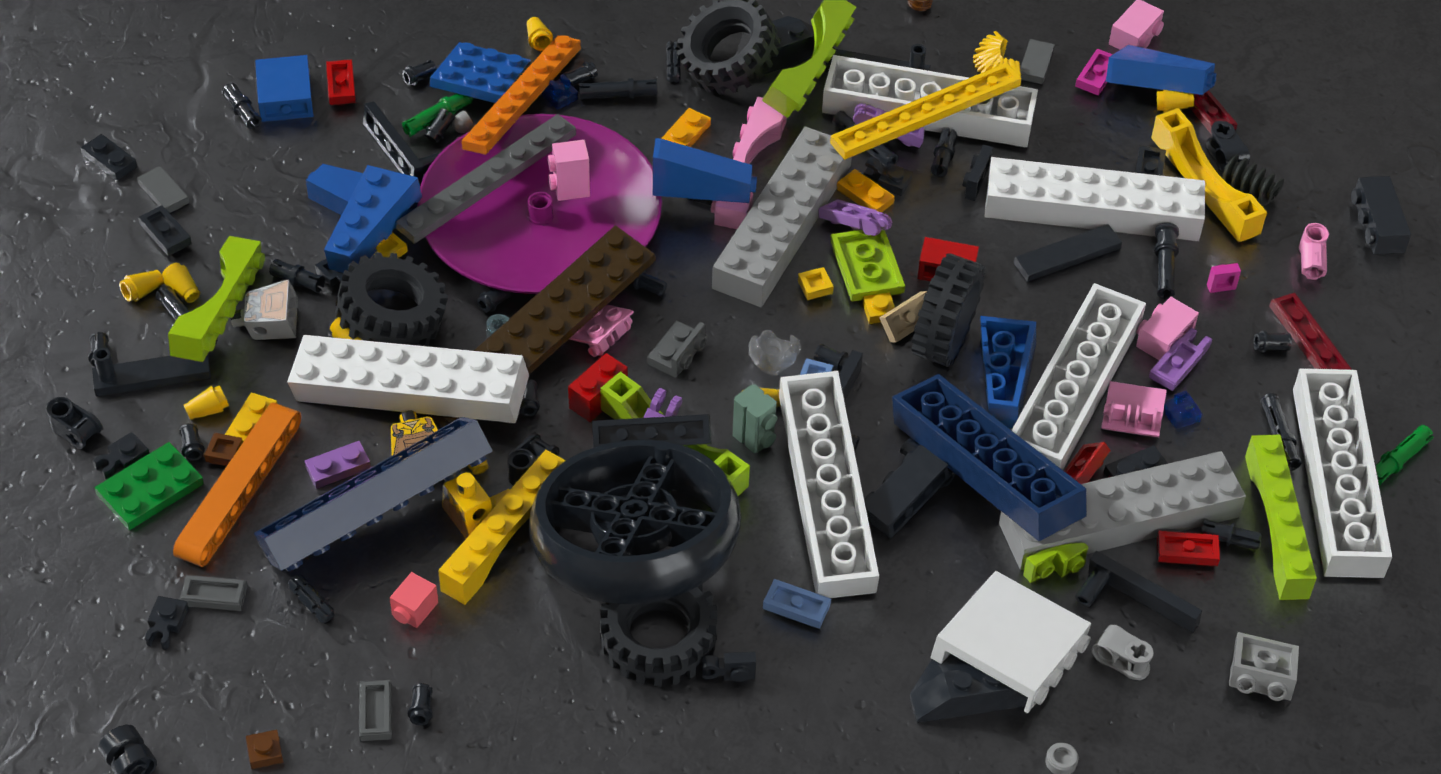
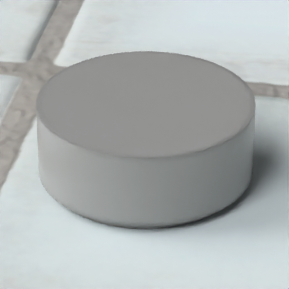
M1056 743L1048 749L1045 762L1047 768L1054 774H1071L1077 767L1079 756L1073 746L1067 743Z

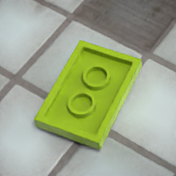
M863 230L831 234V245L851 302L863 300V296L889 292L891 295L905 293V284L885 230H881L876 236L866 235Z

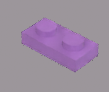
M360 441L305 460L306 470L316 489L371 468L370 460Z

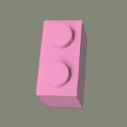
M1136 0L1113 24L1109 45L1119 50L1127 45L1147 48L1153 36H1158L1163 29L1164 22H1162L1164 11L1142 0Z
M585 140L553 143V155H548L549 170L553 172V174H549L551 191L556 190L558 201L590 197L589 156Z
M1170 297L1163 305L1161 303L1157 305L1152 313V317L1148 321L1143 320L1136 331V334L1139 335L1136 347L1160 360L1178 338H1182L1190 328L1195 329L1199 312Z

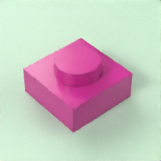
M1238 263L1211 267L1207 282L1210 293L1235 290L1237 288L1241 273Z

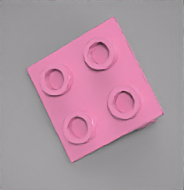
M606 305L569 339L588 343L590 346L588 352L591 356H602L610 348L609 346L615 344V341H618L623 334L631 329L632 319L630 316L634 311Z
M1110 381L1101 429L1159 438L1167 390Z

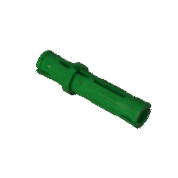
M457 93L450 97L445 96L436 105L403 121L402 129L406 135L412 137L421 130L426 129L427 126H431L441 108L447 110V115L449 112L455 115L456 111L471 104L473 97Z
M1420 425L1393 450L1387 451L1381 456L1380 461L1375 465L1379 485L1391 474H1396L1402 470L1403 464L1433 440V432L1428 426Z

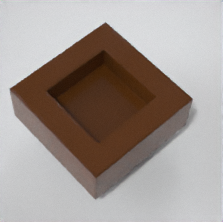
M214 432L204 454L205 461L227 466L242 445V438Z
M277 729L246 736L251 769L283 763Z

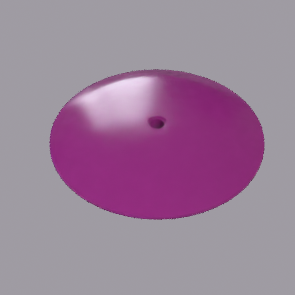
M555 114L521 115L486 155L462 149L461 140L469 132L457 138L435 158L425 173L420 186L423 198L418 202V207L554 117ZM560 115L576 127V135L566 142L585 140L589 156L590 197L558 201L556 190L551 191L549 184V174H553V172H550L548 155H553L550 152L425 236L438 257L449 267L475 282L503 291L538 294L615 225L646 247L658 227L662 208V196H652L653 167L635 145L617 132L588 120Z

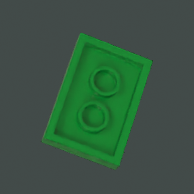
M168 442L94 488L96 495L130 531L202 486L204 481L196 469Z

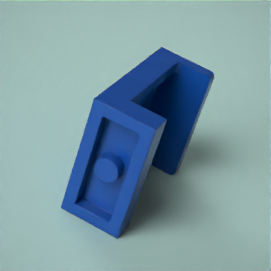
M307 55L255 60L261 122L314 117Z

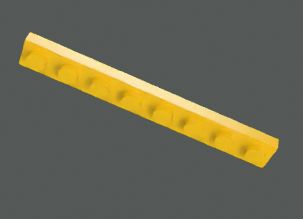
M1006 62L833 134L830 137V144L844 160L1017 88L1021 85L1022 78Z

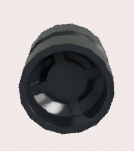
M125 724L118 726L105 734L99 742V752L106 763L111 766L113 774H152L156 769V758L144 744L143 738L133 725Z

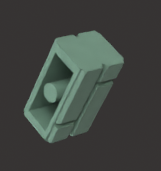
M755 384L748 386L735 396L733 437L741 443L745 442V446L753 453H758L763 448H768L774 443L776 439L774 429L778 417L776 416L777 401L768 394L764 395V391Z

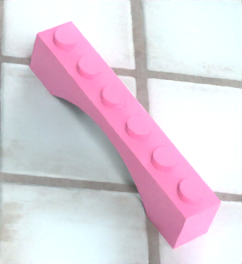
M757 97L754 107L750 106L748 109V123L743 124L741 127V141L736 142L734 145L733 160L750 164L760 151L780 140L787 117L763 102V98ZM750 193L749 203L713 200L711 213H715L714 225L738 229L753 206V193Z

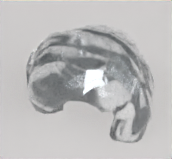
M764 330L759 337L755 335L751 338L748 345V355L751 357V361L759 370L770 375L777 376L790 368L801 351L799 339L794 335H790V341L782 340L776 337L773 331Z

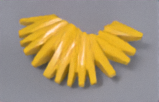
M994 31L995 36L987 35L986 38H983V42L979 43L980 47L975 49V52L978 54L973 55V63L976 64L975 69L982 73L1007 62L1021 77L1019 61H1014L1011 58L1004 59L1008 40L997 31Z

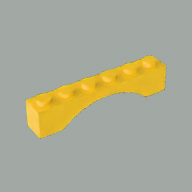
M1177 108L1157 115L1152 132V140L1160 149L1166 150L1167 158L1184 178L1205 180V203L1238 243L1260 235L1267 211L1252 194L1236 190L1216 172L1201 148L1192 123L1180 109Z
M545 450L438 570L441 592L464 605L467 604L484 584L493 564L508 541L530 518L532 504L540 486L550 473L566 460L548 450Z

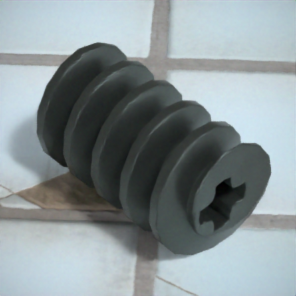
M1236 154L1227 164L1222 178L1236 190L1252 194L1261 206H1266L1276 198L1283 186L1284 179L1280 178L1274 183V173L1265 178V168H1262L1257 173L1255 172L1257 168L1256 163H1253L1248 168L1246 167L1248 159L1245 157L1239 163V154Z

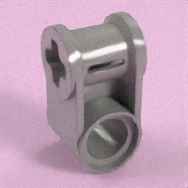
M1109 625L1091 648V652L1096 660L1119 671L1129 679L1143 680L1150 673L1149 662L1154 654L1152 646L1117 625Z

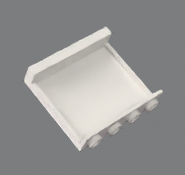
M995 571L938 634L931 659L942 664L950 654L958 657L1028 697L1024 712L1029 713L1036 703L1038 705L1043 703L1050 686L1054 688L1057 686L1063 675L1064 668L1070 670L1077 658V653H1083L1091 640V637L1088 636L1091 623Z

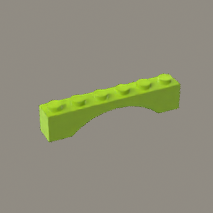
M823 0L811 19L815 40L811 59L794 68L782 69L762 99L763 102L787 118L794 110L800 111L807 100L803 97L804 94L809 95L817 83L813 80L814 77L819 79L826 68L823 62L828 63L836 50L832 47H838L843 40L845 34L842 30L847 31L855 20L851 15L856 6L847 0Z
M234 236L227 238L219 251L221 274L224 278L223 284L217 293L205 304L177 318L168 332L170 356L203 362L209 351L212 352L214 350L218 336L224 333L227 321L234 316L236 306L239 301H243L248 286L254 283L257 271L264 266L265 254L261 253V241Z
M619 372L600 388L601 410L614 420L643 418L647 409L650 408L651 399L643 388L622 372ZM707 445L686 446L702 453L715 462L730 479L737 496L749 487L750 465L728 449H718Z
M1252 435L1245 458L1250 479L1258 488L1267 513L1272 542L1274 579L1279 600L1310 599L1317 577L1281 435Z

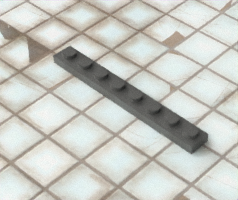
M559 114L555 115L397 220V230L415 244L552 152L553 143L566 142L576 135V127Z

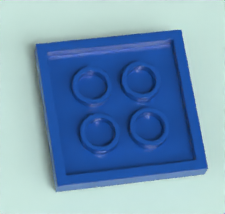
M459 42L430 77V87L496 103L531 65V60L522 58L520 55H510L498 52L492 48L485 49L474 46L471 43Z

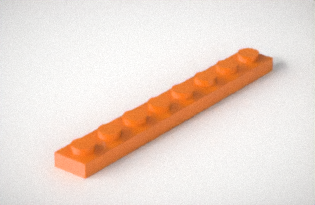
M557 35L461 140L462 149L486 155L581 49L580 40L565 35Z

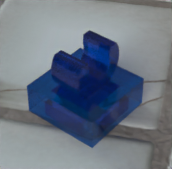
M562 74L560 79L555 82L553 80L549 82V85L542 92V96L559 110L577 100L578 91L571 85V81Z
M1187 391L1175 394L1173 399L1165 401L1163 411L1175 429L1199 422L1202 419V412Z

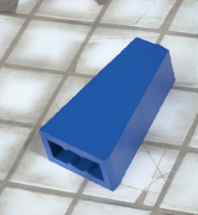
M1127 45L1109 57L1106 82L1203 95L1214 87L1217 75L1214 72V63Z
M655 139L652 196L749 203L750 193H756L757 177L752 176L751 164L668 140Z
M322 164L317 170L311 172L306 179L308 198L342 215L363 173ZM414 203L409 208L408 213L413 211L418 206V203Z

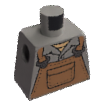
M289 280L249 291L245 295L244 309L235 310L234 316L230 318L232 326L234 328L245 326L254 340L296 338L298 296Z

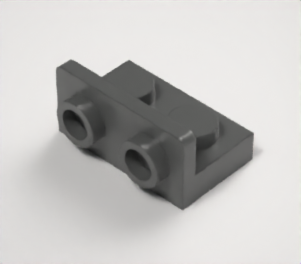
M676 320L648 355L647 364L677 378L683 369L686 370L690 366L695 353L701 351L706 345V324L699 322L694 329Z

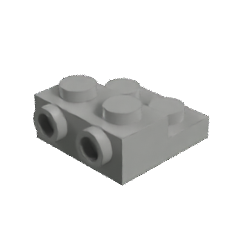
M1238 632L1230 669L1229 686L1237 688L1242 693L1256 692L1265 694L1275 701L1283 699L1291 701L1297 681L1299 646Z

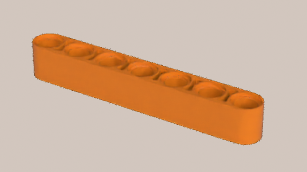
M274 402L267 407L178 536L173 549L175 557L200 567L208 564L297 432L301 423V412Z

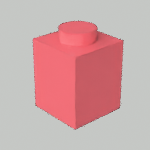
M411 572L390 596L391 611L394 618L400 623H408L418 628L438 604L437 586Z

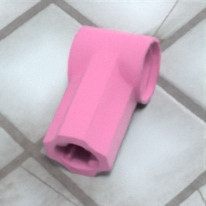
M1311 223L1305 227L1298 247L1301 253L1302 274L1311 280L1325 277L1327 273L1326 241L1329 232L1325 226L1319 223Z

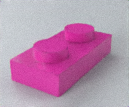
M1096 49L1078 76L1075 87L1099 96L1107 84L1108 60L1113 54Z

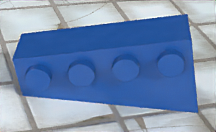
M367 165L324 248L330 270L344 273L345 270L348 271L349 264L353 261L359 264L360 257L365 255L369 259L376 252L377 245L392 234L391 229L396 225V221L407 215L409 208L423 198L418 177Z
M980 316L988 413L1006 427L1013 428L1022 412L1037 345L1036 322Z

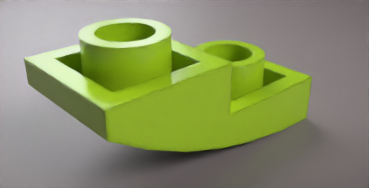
M1070 543L1037 552L1027 557L1023 576L1032 583L1040 577L1042 579L1048 577L1054 570L1061 578L1071 572L1076 573L1084 567L1089 547L1086 543Z

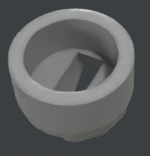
M464 110L458 113L452 121V126L458 133H467L474 127L472 120Z

